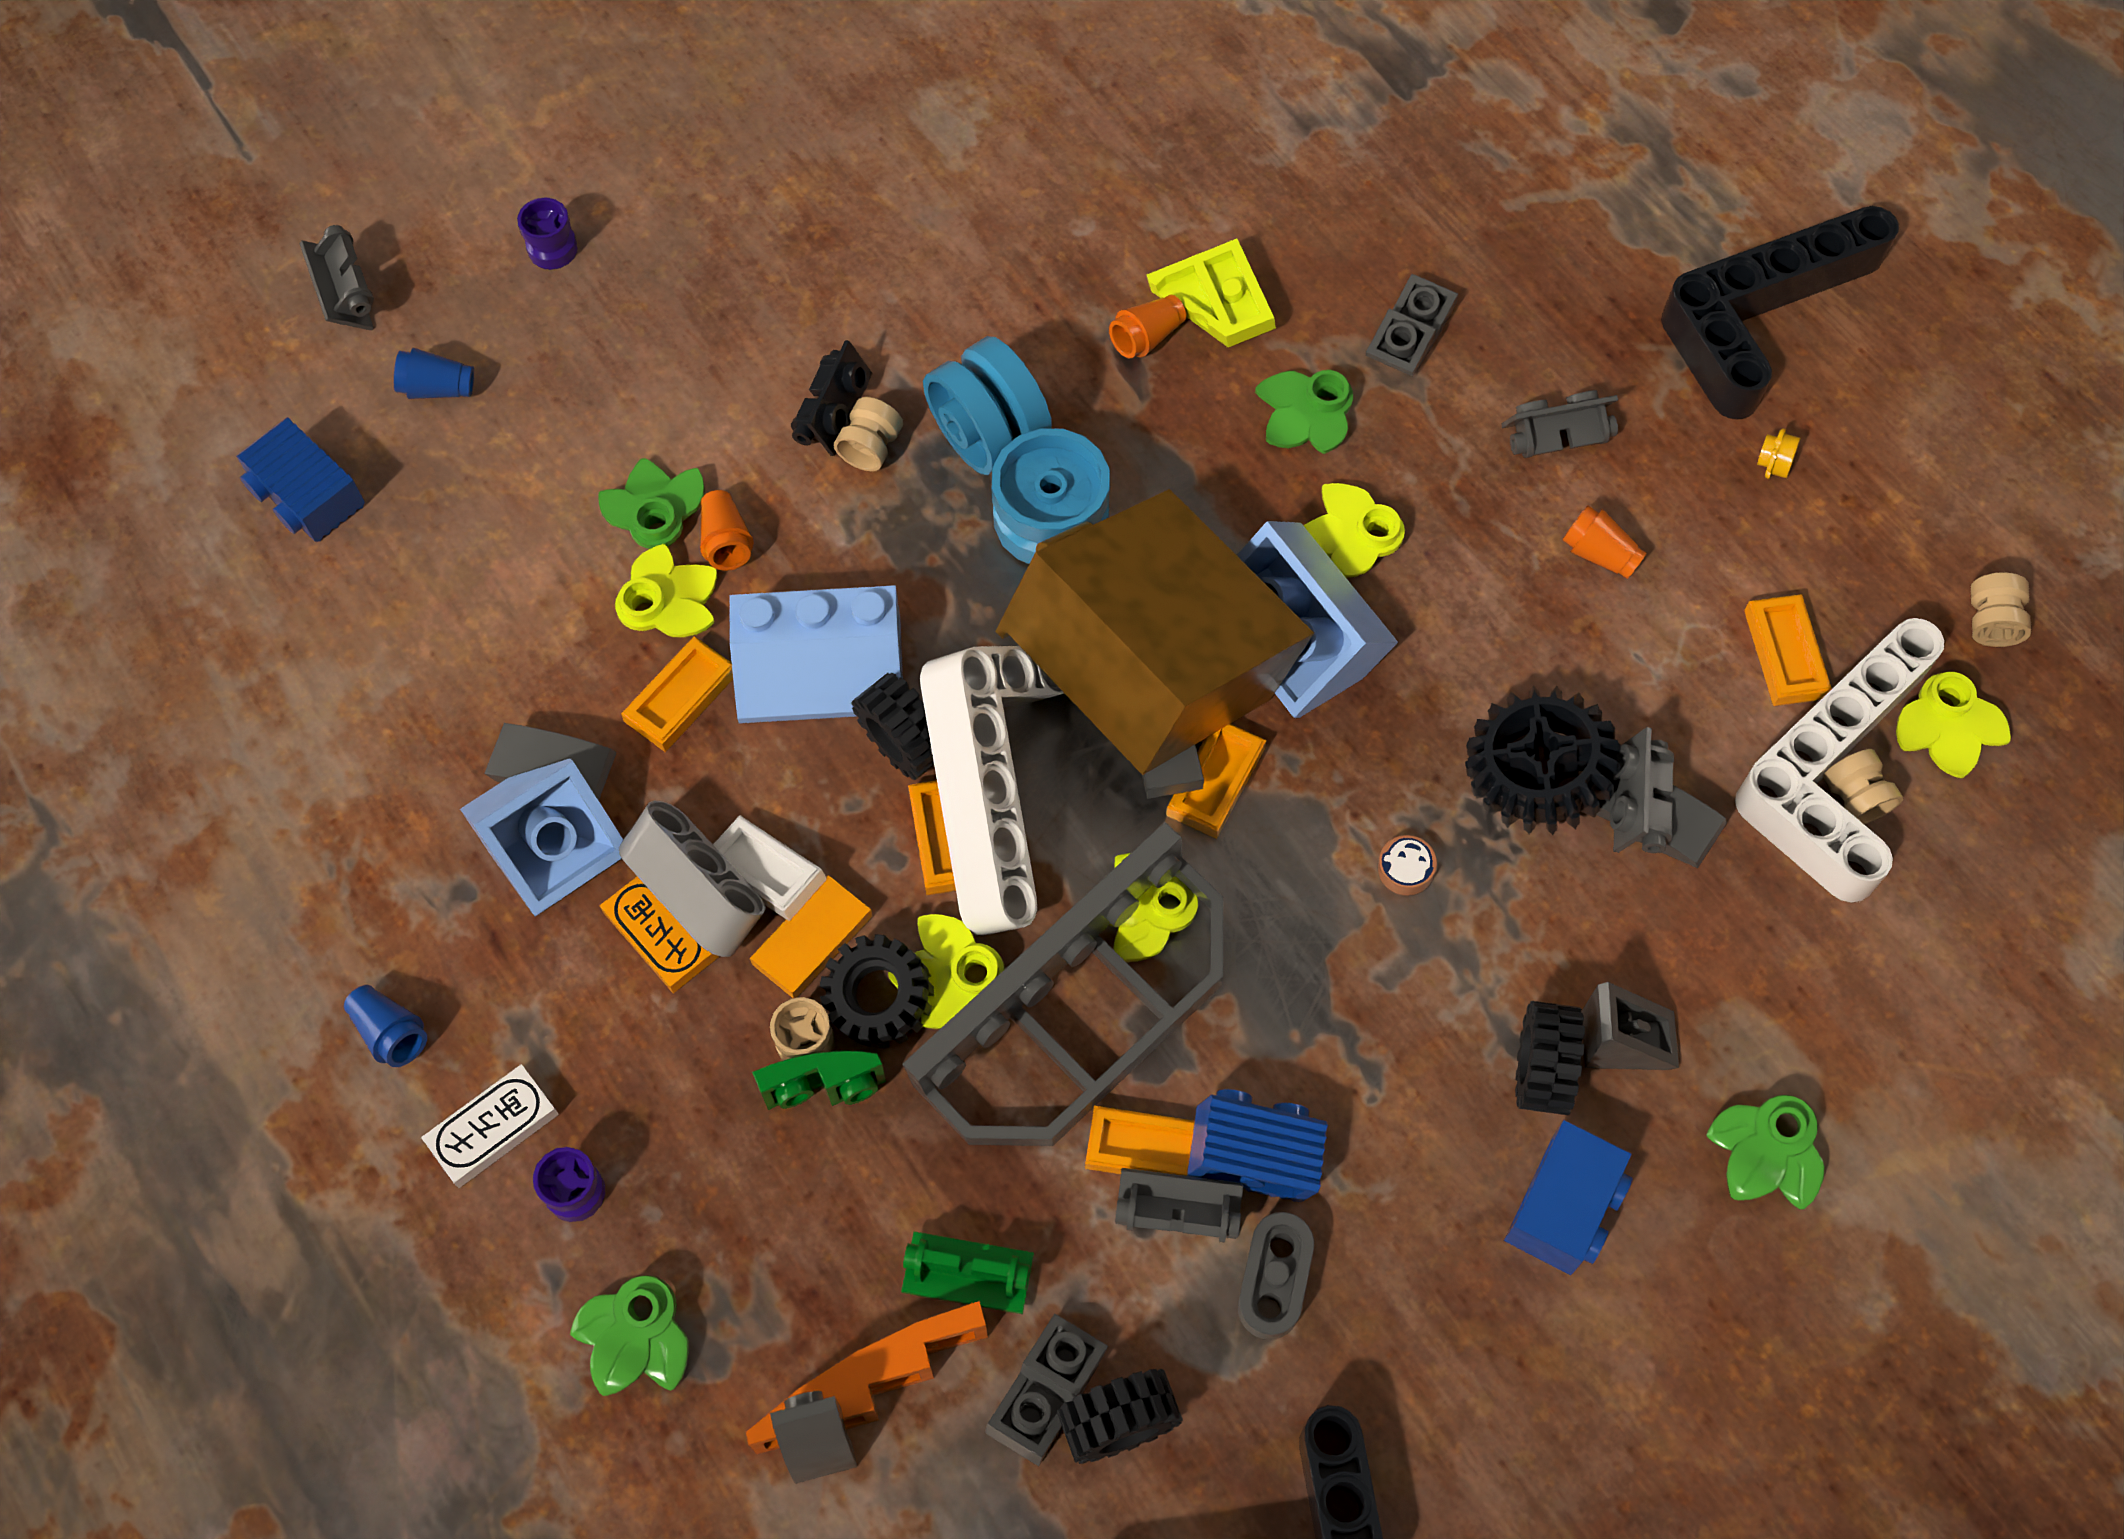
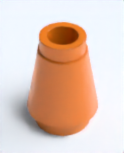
M1168 295L1165 298L1119 311L1115 320L1109 325V335L1114 347L1126 358H1133L1135 356L1145 357L1186 320L1185 307L1175 295Z
M713 490L706 493L701 499L700 551L702 556L715 569L724 571L737 569L746 564L750 559L754 540L733 502L731 494L724 490Z
M1589 505L1581 512L1562 539V541L1572 547L1570 553L1616 574L1619 573L1626 579L1632 575L1647 554L1638 547L1639 545L1603 508L1598 512Z

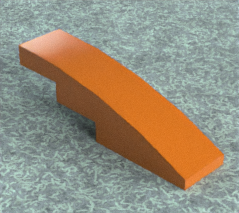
M980 1301L916 1322L856 1351L797 1389L788 1398L812 1391H822L824 1399L835 1396L841 1406L845 1429L878 1421L879 1417L873 1395L934 1379L928 1354L988 1338ZM784 1401L781 1404H779L775 1409H773L770 1413L784 1410ZM770 1413L746 1432L748 1445L756 1455L780 1448L773 1429Z

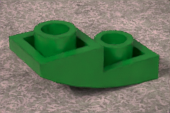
M860 1051L814 1053L780 1061L752 1072L768 1110L779 1105L782 1109L800 1105L813 1096L814 1089L821 1086L824 1087L832 1106L843 1101L847 1105H852L870 1098L878 1091L877 1086L886 1082L883 1066L878 1054Z

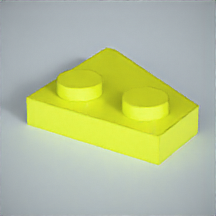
M1237 238L1146 275L1149 287L1155 295L1160 298L1175 295L1183 303L1186 317L1228 348L1276 329L1274 316Z

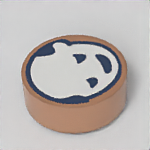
M1404 835L1391 839L1382 848L1379 857L1378 874L1382 883L1389 890L1400 895L1409 896L1423 892L1430 886L1437 867L1435 852L1427 842L1415 836Z

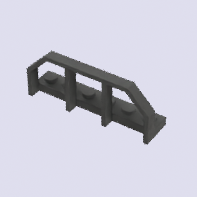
M1164 822L903 1063L913 1087L969 1145L1054 1146L1094 1108V1105L1096 1106L1223 985V896L1182 858V837ZM1176 876L1211 909V972L1172 1008L1099 934L1110 924L1118 927L1126 922L1140 904L1137 899L1153 884L1160 888ZM1091 952L1160 1019L1096 1081L1022 1007L1024 1004L1027 1007L1036 1005L1051 990L1054 984L1051 979L1067 964L1071 967L1079 965ZM1011 1018L1083 1093L1047 1127L971 1126L934 1087L937 1086L939 1089H944L954 1082L966 1067L964 1060L980 1045L988 1048L997 1042L1009 1028L1010 1022L1008 1019Z

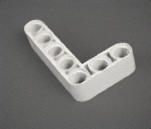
M1913 618L1900 623L1755 763L1736 793L1735 804L1741 816L1828 892L1841 901L1858 902L1870 896L1892 868L1893 857L1890 848L1880 837L1820 788L1817 783L1831 766L1844 758L1922 681L1944 650V638L1941 631L1927 620ZM1905 650H1909L1910 652L1914 653L1916 657H1913L1910 654L1906 653ZM1868 683L1877 685L1882 691H1877ZM1832 716L1844 720L1848 727L1837 723ZM1795 751L1806 753L1813 762L1800 758ZM1758 786H1767L1776 793L1778 798L1769 797ZM1803 823L1812 824L1817 827L1822 836L1813 835L1808 832ZM1848 861L1861 865L1867 875L1854 871Z
M1020 646L972 647L927 661L920 674V685L960 915L965 926L973 934L987 935L1026 927L1032 923L1037 912V897L1003 707L1021 706L1057 696L1064 692Z

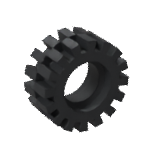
M892 672L890 674L886 673L851 702L854 706L852 708L853 713L859 718L857 719L858 723L868 732L866 734L871 742L877 744L879 747L878 751L884 757L887 756L890 764L896 769L899 768L904 776L907 778L910 776L912 780H916L934 766L924 703L920 700V694L914 688L910 690L904 679L901 677L898 679L896 674Z
M875 934L874 940L868 939L865 935L856 937L857 946L851 948L848 944H843L838 948L843 956L838 961L830 957L825 965L831 973L829 977L821 976L820 987L826 991V995L820 996L822 1006L829 1011L828 1016L832 1024L862 1045L870 1047L872 1043L879 1048L890 1047L889 1041L892 1040L901 1044L909 1040L905 1034L906 1032L913 1029L917 1033L923 1027V1024L919 1021L921 1015L929 1016L933 1006L927 1002L928 996H934V986L928 981V978L931 977L929 970L911 949L895 938L891 941L885 935ZM873 971H889L894 974L898 983V993L893 1004L887 1009L876 1013L862 1010L857 1001V988L860 981Z
M1530 1001V1004H1528L1523 1018V1031H1521L1519 1038L1520 1050L1517 1053L1518 1068L1515 1077L1517 1081L1515 1097H1517L1516 1104L1518 1109L1569 1115L1571 1113V1109H1573L1575 1104V1096H1577L1579 1089L1578 1077H1581L1582 1066L1580 1065L1581 1056L1584 1055L1582 1040L1585 1035V1026H1582L1584 1015L1581 1013L1582 1009L1580 1007Z
M1150 1369L1145 1373L1140 1371L1132 1373L1125 1379L1120 1377L1111 1380L1110 1384L1105 1386L1099 1385L1090 1389L1091 1392L1079 1394L1073 1398V1401L1064 1403L1061 1409L1057 1411L1075 1463L1079 1462V1464H1084L1088 1461H1099L1105 1456L1109 1458L1118 1455L1121 1451L1135 1449L1139 1447V1444L1149 1443L1157 1439L1158 1435L1169 1433L1174 1427L1182 1424L1181 1421H1183L1163 1369L1158 1371L1157 1369Z

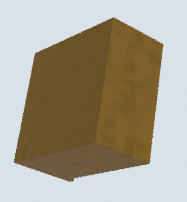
M1170 489L1094 525L1085 521L1038 543L1036 552L995 631L1002 639L1011 636L1142 775L1268 702L1314 634Z

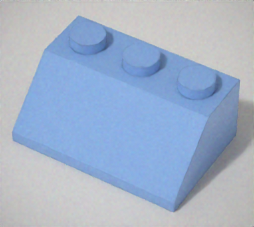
M1267 521L1237 554L1314 632L1275 692L1276 696L1294 718L1302 717L1362 680L1398 643L1302 523Z
M896 585L730 595V652L738 722L755 723L857 717L853 713L852 708L854 706L851 704L856 697L886 673L890 674L892 672L896 674L898 679L900 677L903 679L901 623Z

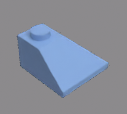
M570 758L509 777L460 809L534 916H537L622 859L619 854V846L623 838Z

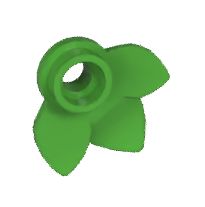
M1322 370L1312 375V377H1308L1295 371H1286L1273 375L1257 385L1255 393L1263 401L1276 409L1267 424L1266 441L1269 444L1281 448H1292L1310 440L1316 450L1325 454L1337 448L1345 439L1348 431L1345 415L1352 406L1353 390L1341 373L1333 370ZM1328 396L1334 400L1327 401L1320 399V397Z
M642 458L630 473L625 490L607 489L599 492V507L602 516L609 524L630 531L633 540L638 545L647 549L661 544H665L668 547L680 537L683 530V520L700 508L705 490L704 481L698 468L686 470L671 480L657 465L646 458ZM655 523L664 524L660 528L649 529V527Z
M1779 1095L1768 1099L1760 1107L1749 1105L1729 1107L1714 1119L1706 1136L1716 1145L1732 1151L1728 1160L1726 1178L1729 1194L1733 1200L1759 1198L1779 1187L1782 1194L1793 1206L1798 1209H1805L1819 1193L1824 1179V1163L1813 1145L1818 1131V1123L1814 1111L1805 1101L1791 1095ZM1781 1114H1789L1797 1122V1131L1791 1137H1785L1777 1131L1776 1120Z
M651 1275L634 1277L625 1282L617 1294L595 1296L587 1301L578 1311L570 1335L577 1341L594 1345L590 1359V1372L593 1382L601 1395L608 1396L627 1388L639 1379L643 1372L658 1385L670 1391L674 1390L682 1380L689 1356V1340L681 1327L674 1321L677 1308L676 1298L673 1290L664 1280ZM639 1296L649 1298L653 1306L652 1313L646 1320L639 1318L634 1311V1304Z

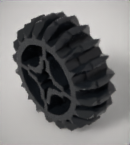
M1534 685L1529 691V699L1521 700L1513 692H1510L1507 698L1508 708L1491 703L1488 710L1489 720L1477 719L1474 726L1476 737L1469 738L1466 748L1469 758L1465 762L1467 776L1472 779V793L1476 796V799L1484 798L1483 805L1488 815L1501 811L1502 823L1507 828L1518 819H1523L1524 830L1529 835L1535 829L1536 823H1546V829L1553 835L1558 828L1557 821L1565 820L1576 830L1580 824V811L1595 818L1599 812L1598 800L1610 801L1614 794L1612 783L1620 779L1614 776L1621 771V765L1617 760L1613 759L1620 753L1621 744L1618 743V740H1615V727L1612 722L1602 721V710L1599 709L1598 704L1584 709V698L1581 697L1579 692L1568 701L1562 699V691L1558 686L1550 693V697H1540V692ZM1527 734V736L1524 737L1522 740L1517 741V742H1513L1514 740L1518 739L1519 737H1521V736ZM1539 746H1543L1545 758L1550 759L1547 761V774H1543L1541 761H1537L1539 759ZM1576 777L1573 781L1558 787L1565 779ZM1517 784H1527L1533 787V789H1528Z

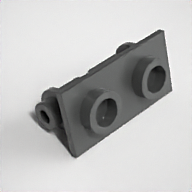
M332 225L325 229L324 236L318 244L301 240L299 244L325 320L340 325L372 330L374 327L369 312L371 311L374 297L367 287L361 267L353 265L357 260V256L353 247L351 233L344 230L342 226Z
M1597 390L1586 391L1566 397V405L1550 408L1548 407L1547 400L1528 402L1516 406L1517 414L1501 423L1502 428L1516 427L1517 433L1510 435L1511 450L1514 455L1522 454L1524 458L1563 450L1560 431L1563 430L1567 431L1570 449L1608 443L1610 437L1617 436L1618 424L1614 415L1607 416L1606 407L1618 401L1617 395L1599 398Z
M1644 728L1622 744L1620 753L1613 758L1621 765V771L1614 776L1620 779L1616 782L1615 802L1610 813V825L1614 829L1613 852L1619 853L1634 842L1642 843L1643 851L1662 853L1666 850V844L1672 840V803L1653 798V793L1665 797L1673 793L1674 753L1668 750L1669 745L1667 742L1651 740L1652 728Z
M1122 1168L1115 1224L1127 1225V1230L1133 1231V1227L1219 1237V1242L1225 1243L1226 1238L1236 1239L1239 1235L1243 1183Z

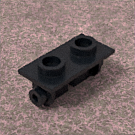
M849 340L844 341L840 351L832 350L829 355L822 357L820 367L809 388L813 396L819 397L805 398L797 416L791 423L793 430L792 438L797 443L810 445L812 440L820 441L830 456H835L834 442L841 429L850 425L849 414L857 400L862 397L867 389L872 372Z

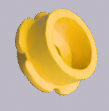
M1784 428L1779 431L1777 437L1767 434L1757 465L1767 467L1765 478L1770 479L1772 474L1787 479L1801 439L1800 437L1786 434V429Z

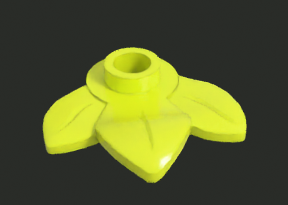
M1339 483L1324 484L1322 486V499L1327 514L1303 525L1347 578L1357 577L1366 573L1373 567L1378 557L1390 555L1398 550L1405 534L1403 521L1394 509L1386 505L1375 504L1370 494L1362 488ZM1372 530H1379L1383 532L1385 536L1377 537L1371 535L1368 532Z
M665 544L655 546L642 553L634 561L631 569V580L622 586L615 601L618 618L630 629L647 631L657 628L671 637H688L706 631L714 624V618L703 605L714 591L717 581V570L705 565L674 566L673 557ZM642 603L652 604L646 610L635 611L636 607Z
M1945 672L1931 676L1921 687L1919 699L1907 704L1901 710L1897 719L1896 736L1899 746L1903 751H1917L1928 748L1929 755L1934 763L1947 774L1957 778H1964L1973 770L1978 762L1982 744L2002 746L2009 744L2011 741L2010 728L2003 712L1996 705L1977 698V691L1973 682L1965 675L1957 672ZM1939 696L1949 698L1954 706L1944 703Z
M1130 853L1117 855L1114 867L1119 865ZM1176 876L1160 888L1153 884L1137 899L1140 904L1133 915L1122 925L1118 926L1113 950L1125 962L1141 961L1161 953L1170 933L1185 929L1195 919L1198 910V897ZM1165 895H1173L1178 898L1180 904L1174 909H1166L1161 906L1159 900Z
M929 914L920 916L917 923L924 950L917 951L915 954L928 968L931 975L928 981L934 986V996H928L927 1001L933 1006L929 1016L921 1015V1022L925 1028L941 1029L1004 971L1005 967L997 951L988 945L976 943L970 929L962 921L945 915ZM981 965L987 969V975L984 980L972 983L966 979V972L971 966ZM889 972L888 977L898 989L896 977L893 973Z

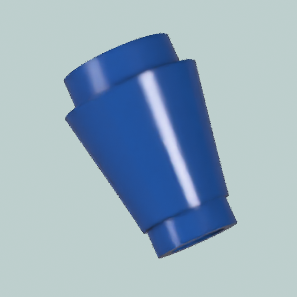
M414 347L411 352H398L394 368L395 392L406 394L408 399L471 397L474 386V366L464 365L463 363Z
M370 985L356 988L346 998L344 1010L349 1015L377 1062L387 1063L391 1067H401L413 1061L422 1052L427 1042V1033L423 1030L424 1024L420 1017L379 991H376Z

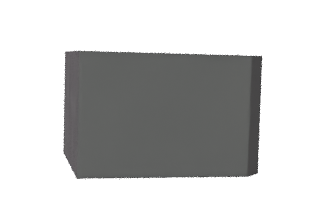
M1610 982L1598 984L1581 1011L1584 1015L1582 1026H1585V1035L1583 1037L1585 1068L1672 1070L1679 1068L1674 1011Z

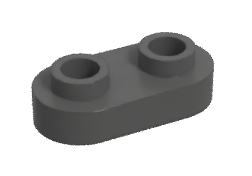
M1279 1212L1266 1216L1256 1226L1251 1240L1238 1301V1314L1244 1327L1251 1334L1262 1339L1272 1340L1287 1335L1295 1327L1301 1314L1314 1250V1238L1309 1226L1294 1214ZM1277 1239L1287 1241L1292 1247V1254L1286 1258L1275 1256L1270 1249L1271 1242ZM1263 1299H1272L1278 1303L1280 1314L1274 1318H1266L1258 1311L1257 1304Z

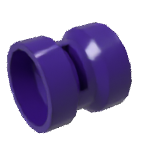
M546 197L537 198L526 203L520 209L517 221L520 233L525 240L528 256L533 264L549 270L559 269L568 265L575 258L578 247L575 234L571 229L567 209L556 199Z
M571 1147L556 1148L545 1154L536 1165L533 1174V1187L541 1201L559 1219L569 1222L583 1221L594 1215L601 1207L605 1197V1182L592 1161L582 1151ZM580 1188V1191L577 1194L571 1196V1194L575 1193Z

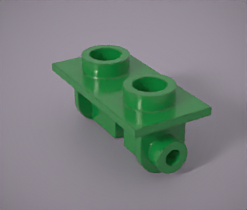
M914 1231L912 1242L907 1244L903 1268L906 1271L901 1293L966 1305L980 1301V1305L983 1308L1023 1315L1034 1252Z

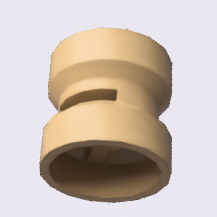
M862 397L857 400L849 414L850 426L843 427L834 442V449L850 465L864 471L873 472L879 470L888 455L886 445L897 438L903 427V419L894 408L885 402L871 397Z
M2007 572L1992 573L1976 579L1971 584V604L1977 609V613L1972 618V638L1976 642L1991 647H2007L2017 645L2030 637V615L2024 610V606L2029 602V582L2024 577Z
M1874 749L1862 750L1840 760L1823 775V779L1830 791L1839 794L1844 800L1843 807L1864 825L1891 812L1903 801V796L1895 783L1885 781L1881 773L1883 764Z
M805 997L792 998L782 1003L773 1013L770 1022L771 1037L782 1061L814 1053L834 1051L835 1038L829 1016L824 1007L815 1000ZM808 1042H811V1043L808 1044L807 1046H800L801 1044H806V1043H808Z

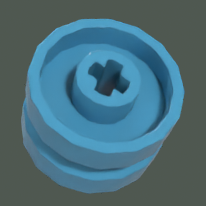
M986 336L965 349L961 355L962 364L948 360L926 374L923 379V388L930 411L953 449L975 471L980 474L989 475L992 473V467L1005 446L1019 435L1040 428H1052V419L1046 400L1036 380L1023 361L1008 345L997 337Z
M1040 428L1019 435L1001 450L992 467L994 528L1002 546L1014 557L1030 564L1038 543L1085 521L1094 525L1109 518L1110 469L1101 450L1085 436L1066 429Z

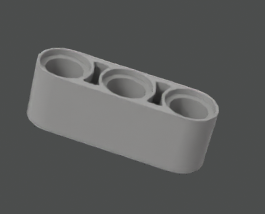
M654 800L647 804L619 846L621 858L700 946L714 955L730 957L736 952L764 913L765 905L763 900L683 812L663 801Z

